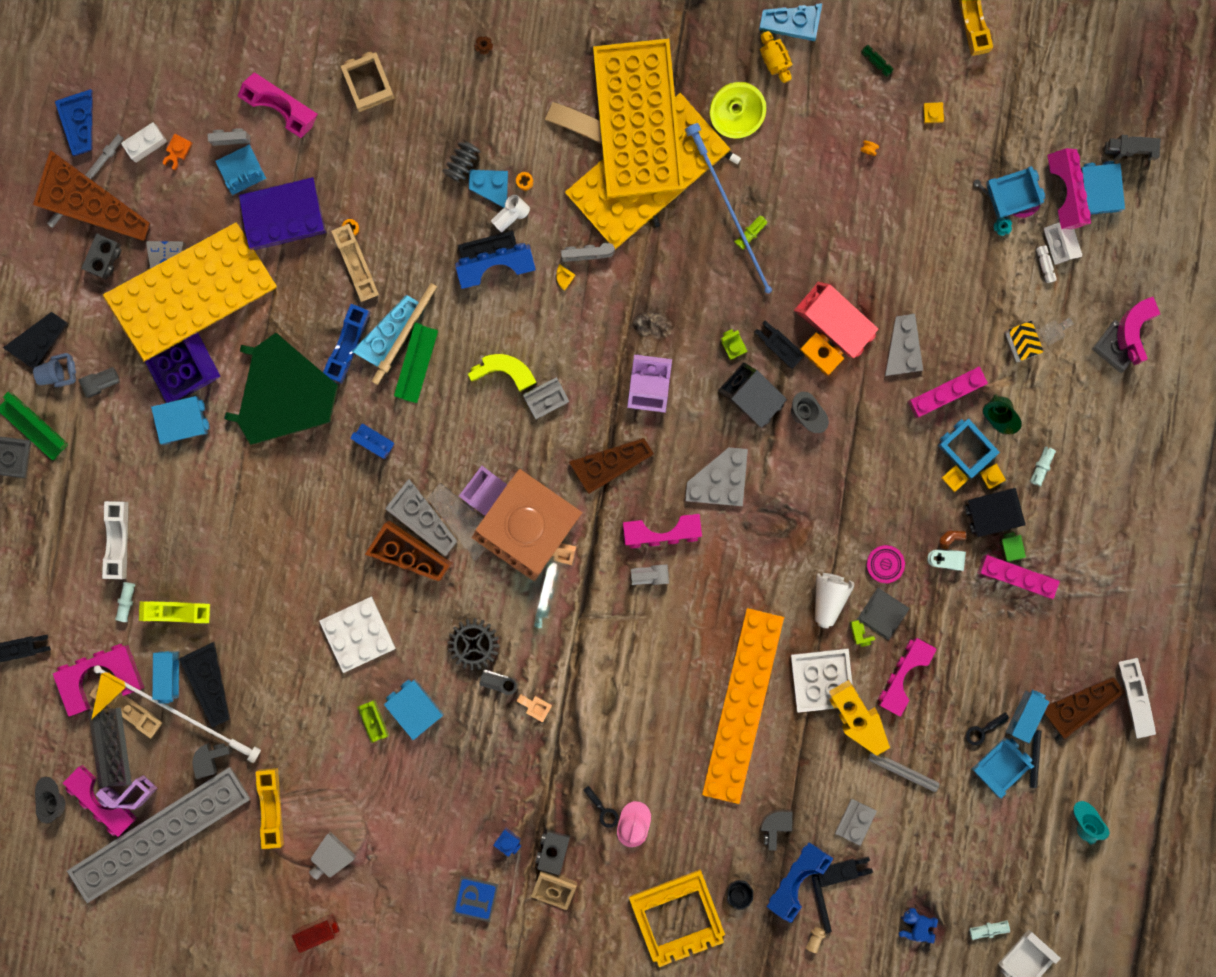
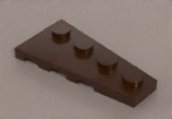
M645 438L569 461L588 494L653 456L654 453Z
M1110 677L1048 704L1044 714L1062 738L1066 739L1123 695L1125 691L1114 677Z

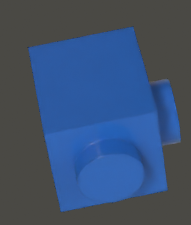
M505 827L493 846L509 857L511 853L515 855L521 847L519 844L521 838Z

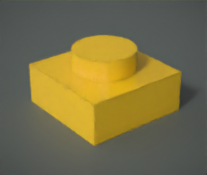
M943 102L923 104L924 123L944 122Z
M997 463L979 472L987 489H991L1006 480Z
M957 465L952 467L941 478L953 492H956L969 480Z

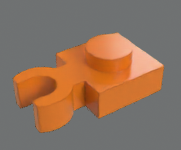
M174 134L166 149L170 155L164 158L163 164L166 166L169 161H173L172 169L176 170L179 165L178 159L184 160L193 143Z

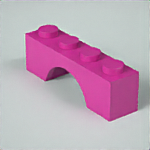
M255 72L242 83L238 93L239 98L253 107L263 105L280 112L286 122L285 128L300 138L313 127L318 115Z
M1065 148L1048 154L1050 172L1059 175L1065 181L1067 187L1065 203L1058 210L1061 229L1073 230L1091 224V214L1088 209L1087 193L1084 188L1083 173L1081 172L1079 162L1080 156L1077 149Z
M979 366L909 400L908 403L915 418H918L988 384Z
M700 514L680 516L677 525L667 533L652 532L645 526L642 520L623 522L625 545H629L630 549L640 548L642 543H648L649 546H658L660 541L676 544L679 543V539H687V542L698 541V537H702Z
M983 555L977 572L1049 599H1054L1060 582L1059 580L989 555Z
M916 637L908 641L905 647L907 650L906 654L897 661L896 666L898 668L895 674L891 673L887 680L889 685L886 691L882 690L877 699L880 701L878 705L900 717L909 702V698L903 689L905 675L916 666H928L937 650Z
M84 765L79 766L63 782L66 786L65 790L70 795H75L83 808L90 809L93 812L92 816L98 822H103L107 826L106 830L111 835L119 837L136 821L137 817L129 809L109 808L101 805L94 793V784L97 778Z

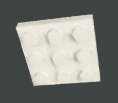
M369 597L319 621L343 673L396 649L373 597Z
M849 649L791 655L797 713L834 709L829 701V698H831L829 691L847 680H850L852 683ZM846 702L843 707H851L853 703Z

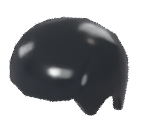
M735 880L725 890L726 902L735 910H743L752 903L754 890L747 881Z

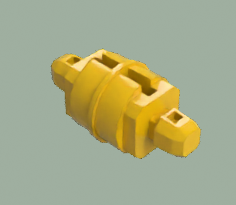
M769 31L761 34V40L765 46L760 49L764 64H766L771 75L779 74L778 77L783 83L792 80V76L788 68L793 64L788 50H786L781 39L774 41V37Z

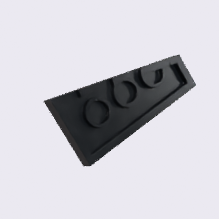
M214 641L179 658L212 728L231 719Z

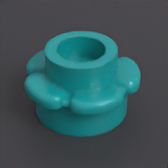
M1003 217L997 219V222L994 223V230L1000 236L1009 234L1012 231V222L1009 218L1005 219Z

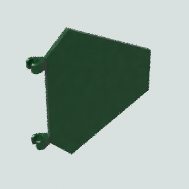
M274 333L256 347L241 345V353L252 355L239 415L226 412L224 419L237 422L250 445L330 423L338 390L337 383L278 333Z

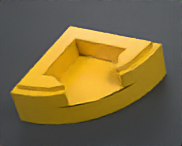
M559 264L556 277L559 286L564 291L575 277V274Z

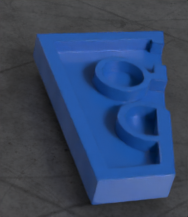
M90 89L55 101L72 155L75 157L92 151L93 90Z

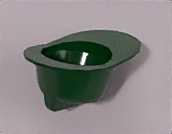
M995 394L990 402L983 407L984 416L998 432L1010 435L1017 433L1021 429L1022 420L1014 410L1013 403L1009 398Z

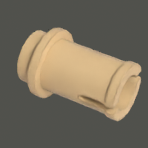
M814 927V930H811L812 935L806 949L817 953L820 943L826 935L823 929Z

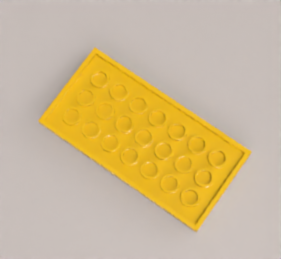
M669 38L593 46L607 198L684 190Z
M679 93L675 97L685 190L709 170V167L703 155H700L692 136H687L684 129L699 123L701 127L699 134L708 151L706 154L712 166L730 152V148L687 99ZM602 159L566 190L565 194L606 241L613 244L614 250H616L684 190L607 198L604 159Z
M236 222L103 294V298L139 356L145 362L271 292L277 286L256 252L249 248L247 238Z

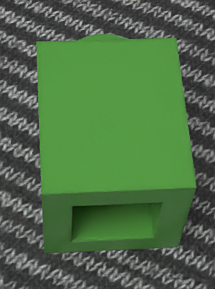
M1015 532L1003 534L1004 538L999 539L1003 560L1008 562L1026 558L1021 535L1015 536Z

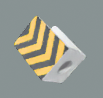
M1032 321L1004 332L1016 362L1043 353V348Z

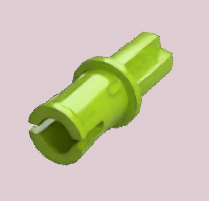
M761 215L749 227L745 228L744 235L748 243L753 238L756 239V235L768 223ZM741 236L734 241L740 249L744 250L746 246Z

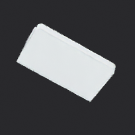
M1060 222L1044 228L1055 265L1082 257L1074 229H1061Z

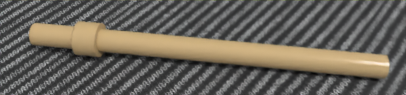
M430 283L384 361L381 360L378 365L379 369L372 379L373 383L378 385L385 372L388 373L391 368V362L436 290V285Z

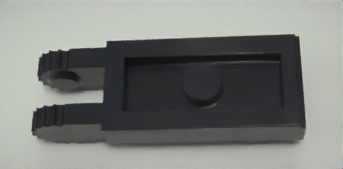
M765 320L762 324L772 333L770 338L768 339L758 329L754 333L788 367L793 369L805 354L778 329L776 330Z
M48 634L0 643V662L50 651V646L35 649L34 645L35 641L48 639Z
M869 856L830 864L824 874H818L821 887L873 873L872 868H865L859 871L856 869V865L868 863L870 861Z

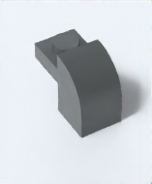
M210 743L201 746L195 752L192 761L196 779L217 773L218 770L214 758L232 753L231 746H225L224 743L214 745L213 750Z
M774 810L763 818L760 829L761 831H768V834H764V845H767L768 850L776 851L777 831H792L791 810Z

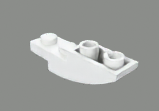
M1135 658L1121 661L1118 664L1136 738L1156 735L1139 660Z

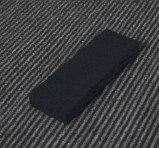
M509 231L459 244L458 248L461 258L469 257L473 259L477 258L478 254L485 252L488 254L496 253V250L500 248L512 249L517 244L514 232Z

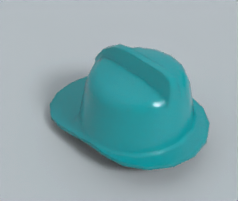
M1077 802L1073 810L1078 821L1076 828L1078 835L1090 845L1098 840L1107 839L1110 834L1109 829L1096 809L1087 802Z

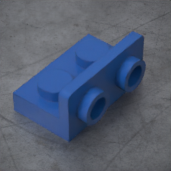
M361 424L358 431L354 432L350 438L383 459H386L394 446V442L365 424Z

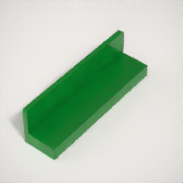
M415 322L394 397L418 403L438 330Z
M7 392L3 396L5 401L0 405V413L51 460H55L68 446V443L15 394Z

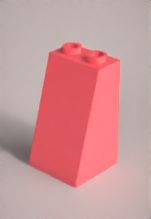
M818 281L794 309L799 316L818 332L824 334L830 342L851 358L861 355L864 351L863 347L876 337V332L878 331V328L827 283Z

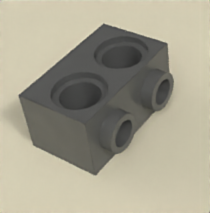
M96 234L81 269L107 280V277H110L113 273L115 259H118L121 254V244ZM106 244H110V252L103 253V247ZM103 262L102 270L96 271V264Z

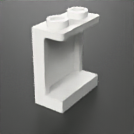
M1028 929L998 964L1002 967L1000 972L1006 977H1041L1053 962L1056 964L1061 958Z

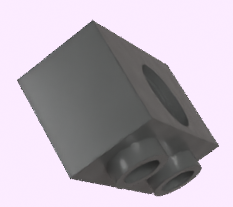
M548 830L547 834L543 833L540 845H543L542 853H537L535 861L538 864V870L560 875L570 835ZM549 847H554L557 850V854L551 857L547 854L546 850Z

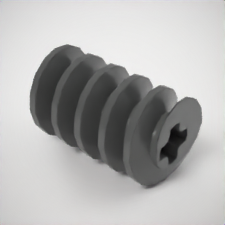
M463 140L465 143L458 142L457 145L460 149H454V153L457 156L451 155L450 159L452 162L446 163L449 169L442 170L446 176L459 183V179H466L462 173L470 172L466 166H473L470 159L477 160L474 152L481 153L480 149Z

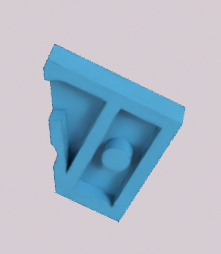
M470 170L469 190L505 208L508 194V171Z

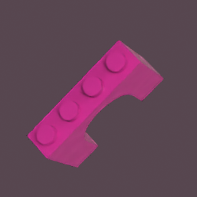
M121 643L112 646V651L110 652L99 651L93 654L94 658L89 660L86 657L75 661L76 665L69 667L66 664L58 667L57 672L52 673L68 717L91 709L83 689V679L87 671L94 666H104L110 669L115 677L138 690L144 688L129 645L123 646ZM127 687L121 691L123 696L134 692Z

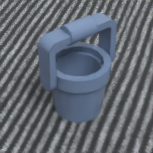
M68 353L52 356L49 362L33 369L34 379L39 386L54 384V387H62L73 384L76 381L75 362L72 355ZM67 358L70 379L64 381V371L58 360Z

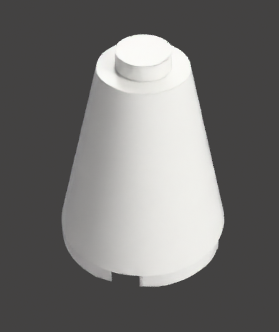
M820 573L817 574L815 621L818 623V626L829 628V626L834 625L854 588V582L851 580L846 583L843 581L844 577L823 573V576H821Z

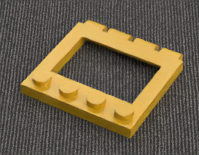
M701 869L629 896L653 962L657 961L659 967L672 963L671 955L674 956L675 961L690 956L688 951L690 948L693 954L708 949L706 945L708 941L711 947L724 943L722 936L725 933ZM699 891L711 927L658 946L645 910Z

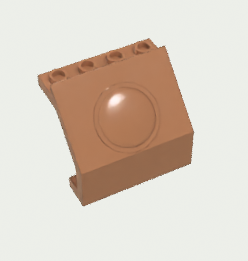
M519 469L471 538L535 582L583 512Z

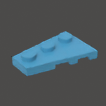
M822 3L814 6L802 5L797 8L787 9L784 7L763 10L759 31H769L770 33L815 41Z

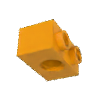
M816 332L800 350L819 370L828 376L844 359L842 356L843 352L836 346L832 347L828 343L829 339L824 334ZM820 348H825L828 351L826 358H821L818 355Z

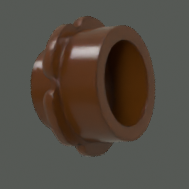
M488 36L478 37L474 44L475 50L482 55L488 54L493 49L492 40Z

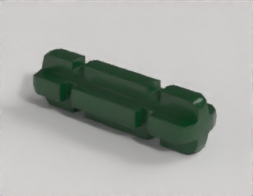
M869 45L862 49L861 54L868 57V60L878 70L881 69L886 77L893 72V67L890 64L887 65L886 61L876 51L873 52V48Z

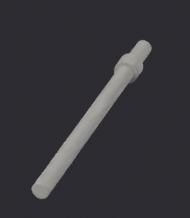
M117 134L109 146L106 145L101 156L86 173L88 178L92 180L108 158H112L116 153L115 149L123 141V137ZM55 212L47 224L53 228L63 215Z

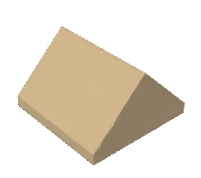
M540 870L531 897L567 910L577 887V882Z

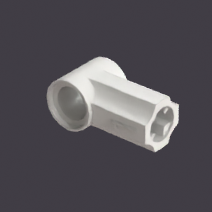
M511 195L505 202V208L491 222L500 232H503L517 218H525L530 211V207L519 196Z

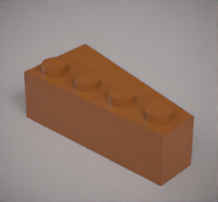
M391 521L383 525L365 553L367 556L394 564L436 581L442 580L453 564Z

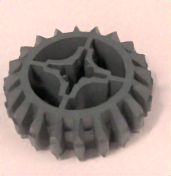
M477 618L473 619V624H470V620L466 619V626L459 622L460 630L457 627H453V630L457 632L456 635L453 633L449 634L450 637L454 638V641L450 640L447 642L449 645L453 644V647L449 648L448 652L455 651L451 658H459L456 661L457 665L463 661L462 668L464 669L467 667V664H470V670H473L474 664H477L479 670L481 669L480 663L482 662L487 667L488 662L486 659H489L491 662L494 661V658L490 656L491 653L494 655L498 654L497 651L493 650V647L499 648V644H494V641L498 640L499 637H492L496 630L494 629L489 632L488 629L491 627V624L489 623L484 627V620H481L478 625ZM469 628L481 630L475 637H471L463 632ZM485 634L489 639L488 652L481 646V640ZM480 636L477 642L478 648L475 649L474 647L467 652L471 645L469 640L472 639L474 641V639ZM459 637L466 643V648L462 654L458 648ZM472 651H476L484 656L478 660L466 658Z

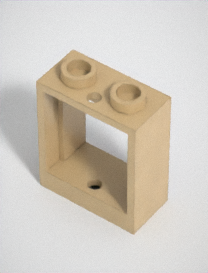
M367 52L362 55V58L357 60L349 59L341 66L359 112L395 98L376 52ZM375 61L385 90L359 100L348 71Z

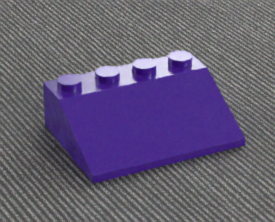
M313 177L239 195L244 228L251 250L255 251L327 233Z
M198 332L145 361L166 403L181 400L221 377Z

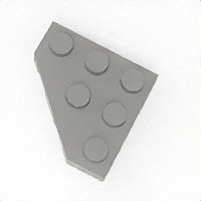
M727 448L687 482L685 501L743 506L748 449Z

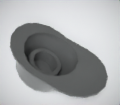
M808 392L797 393L792 401V418L795 422L803 424L810 432H824L829 424L826 412L812 394Z
M51 777L40 778L35 786L36 815L42 823L48 824L53 822L56 817L61 816L65 810L66 802L59 793L58 785Z

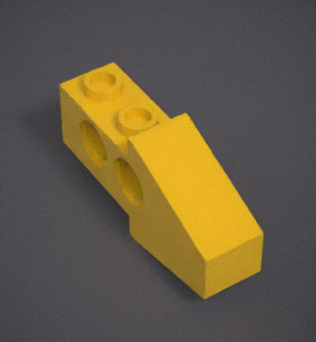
M850 680L829 691L831 695L829 701L834 709L838 707L841 713L838 715L845 724L842 728L847 736L876 756L890 748L877 709L874 707L868 711ZM846 702L853 703L849 708L843 707ZM858 717L863 718L860 723H853L854 719Z

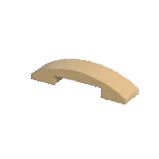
M552 102L545 118L546 121L560 127H565L602 145L599 120Z
M350 224L332 230L331 232L348 268L360 301L363 302L379 295Z
M99 681L89 694L94 699H96ZM121 692L106 705L109 708L121 707L122 717L136 726V729L152 739L162 724L150 711L128 695L123 696Z

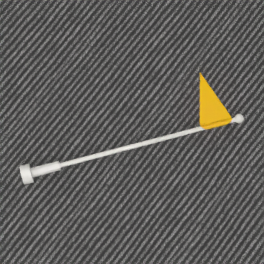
M100 666L94 667V672L101 673L92 719L127 687L229 743V746L249 756L248 761L254 763L261 751L259 748L254 746L252 750L234 739L230 740L170 706L158 703V700H152V697L105 672Z

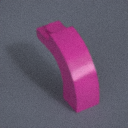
M1154 297L1147 298L1130 308L1124 314L1118 326L1117 340L1119 349L1127 348L1128 357L1134 366L1148 360L1140 340V328L1144 322L1160 315Z

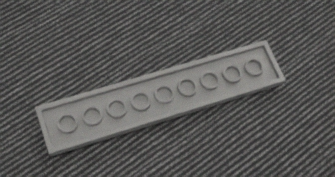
M229 767L67 870V873L86 903H89L243 805L251 798L233 769Z

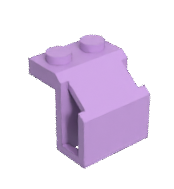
M634 355L627 408L666 413L672 359Z
M481 466L459 497L486 516L507 484Z
M143 775L135 779L121 796L110 786L100 789L96 796L98 797V802L104 807L136 809L147 801L157 790V787ZM143 781L150 787L149 789L142 784ZM138 787L145 792L137 802H125Z

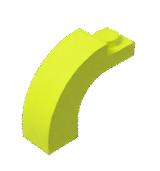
M493 354L481 358L484 366L481 367L478 364L470 369L471 372L468 373L472 382L491 372L501 371L507 373L513 378L520 392L537 384L531 371L523 362L504 354Z
M140 601L139 621L209 623L210 604L165 601Z

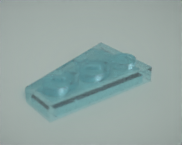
M549 563L534 627L542 628L544 617L548 618L550 607L547 606L548 600L553 599L555 591L552 588L553 581L557 582L559 571L556 570V563Z

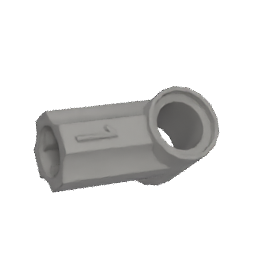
M668 564L631 569L632 585L669 584Z

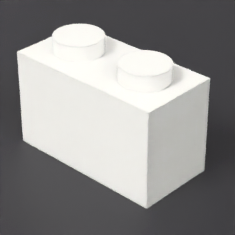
M152 122L121 144L130 158L137 163L168 141L158 126Z

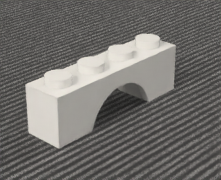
M104 501L107 544L103 558L102 579H126L128 502Z

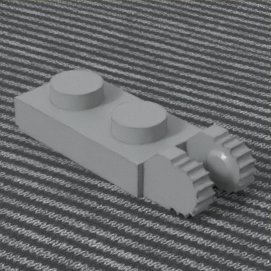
M603 243L600 247L586 245L582 249L566 247L565 250H561V257L563 262L610 258L613 256L615 248L611 243Z

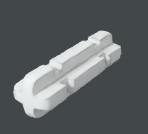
M1047 246L1038 247L1036 251L1038 256H1040L1039 261L1042 271L1045 273L1046 283L1056 281V275L1053 273L1054 269L1050 255L1048 256L1047 254L1049 253Z

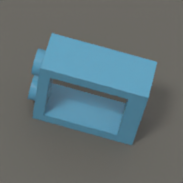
M961 419L953 426L955 430L951 434L947 432L939 439L941 443L938 446L969 479H972L1000 452L970 419L965 421ZM966 427L989 450L970 468L948 446Z
M180 651L153 653L152 700H158V703L173 702V699L179 698Z

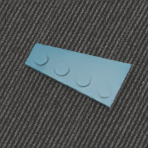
M405 295L351 352L378 367L381 360L384 361L419 302Z

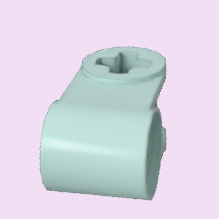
M932 550L927 556V561L933 567L964 571L966 552ZM938 555L941 557V561L937 562L934 560V556Z

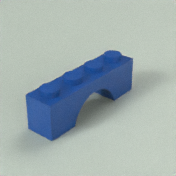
M525 243L517 244L514 248L508 250L507 248H500L496 250V253L492 254L487 252L477 255V258L473 259L469 257L461 258L455 263L461 289L480 285L483 273L494 265H506L512 268L517 275L536 270L530 245H525Z
M350 304L337 345L323 371L332 380L343 384L355 354L351 351L360 342L371 314L369 310Z
M809 842L802 849L798 860L792 864L786 878L780 882V887L776 893L770 897L767 908L782 919L792 923L802 908L798 900V889L801 882L809 875L824 874L834 858Z

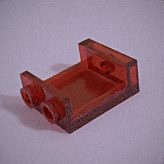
M331 913L297 928L292 934V938L298 952L302 953L335 937L334 934L339 932L340 928L334 914Z

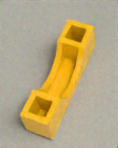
M959 0L971 56L990 53L993 49L990 30L986 26L983 17L981 0Z
M278 768L259 769L256 771V785L261 806V849L281 848L284 845Z

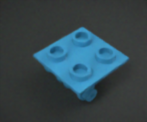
M250 144L215 161L232 195L266 179Z

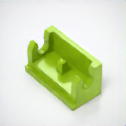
M376 700L357 707L372 743L389 736Z

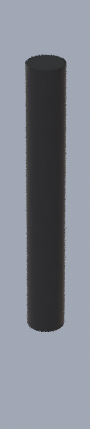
M1036 730L1033 736V761L1031 764L1034 767L1031 769L1030 788H1037L1042 730Z
M814 875L811 876L823 929L825 933H830L832 929L819 876Z

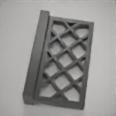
M121 707L103 708L93 719V710L88 711L99 787L132 785Z

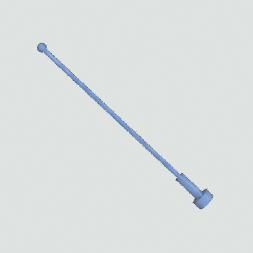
M699 123L693 124L684 130L687 136H692L700 155H703L765 286L764 290L769 294L772 292V288L767 284L706 154L708 151L699 134L701 127Z

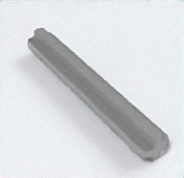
M870 752L868 756L869 761L933 792H936L939 788L937 781L881 754L876 756Z

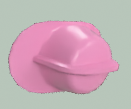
M633 801L628 803L621 812L617 836L619 841L627 847L640 846L647 837L651 813L645 804Z

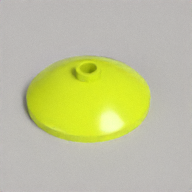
M733 82L722 87L714 95L709 108L710 119L720 134L729 138H743L754 133L763 123L766 116V102L762 93L755 86L746 82ZM734 104H738L737 108H732Z

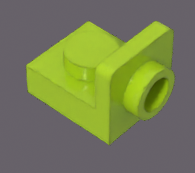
M733 329L723 333V337L720 339L730 360L748 352L739 335V331L734 332Z
M859 620L849 621L855 644H860V647L871 645V641L875 640V636L863 638V634H865L863 623H859Z

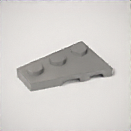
M915 314L896 316L885 376L923 371Z

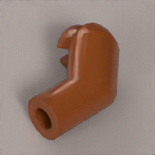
M947 531L939 540L940 548L947 550L955 540L965 541L966 532Z

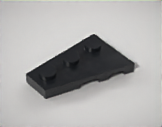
M50 312L3 348L34 369V367L40 365L69 323L55 313Z

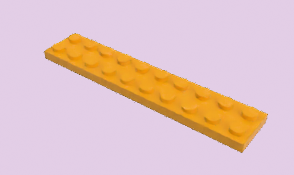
M746 608L702 791L703 796L740 804L784 617Z

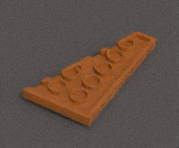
M50 150L33 205L142 241L146 240L150 222Z

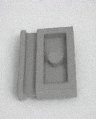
M241 128L232 129V132L213 130V133H208V142L212 146L251 143L250 135Z
M557 377L523 394L536 420L569 403Z
M851 798L835 830V834L860 846L877 811Z

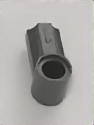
M114 367L97 374L87 375L78 380L86 398L93 397L101 393V390L120 383L119 376Z
M486 669L482 673L479 684L506 695L515 693L519 688L516 678ZM508 680L514 683L512 691L505 689L504 685Z

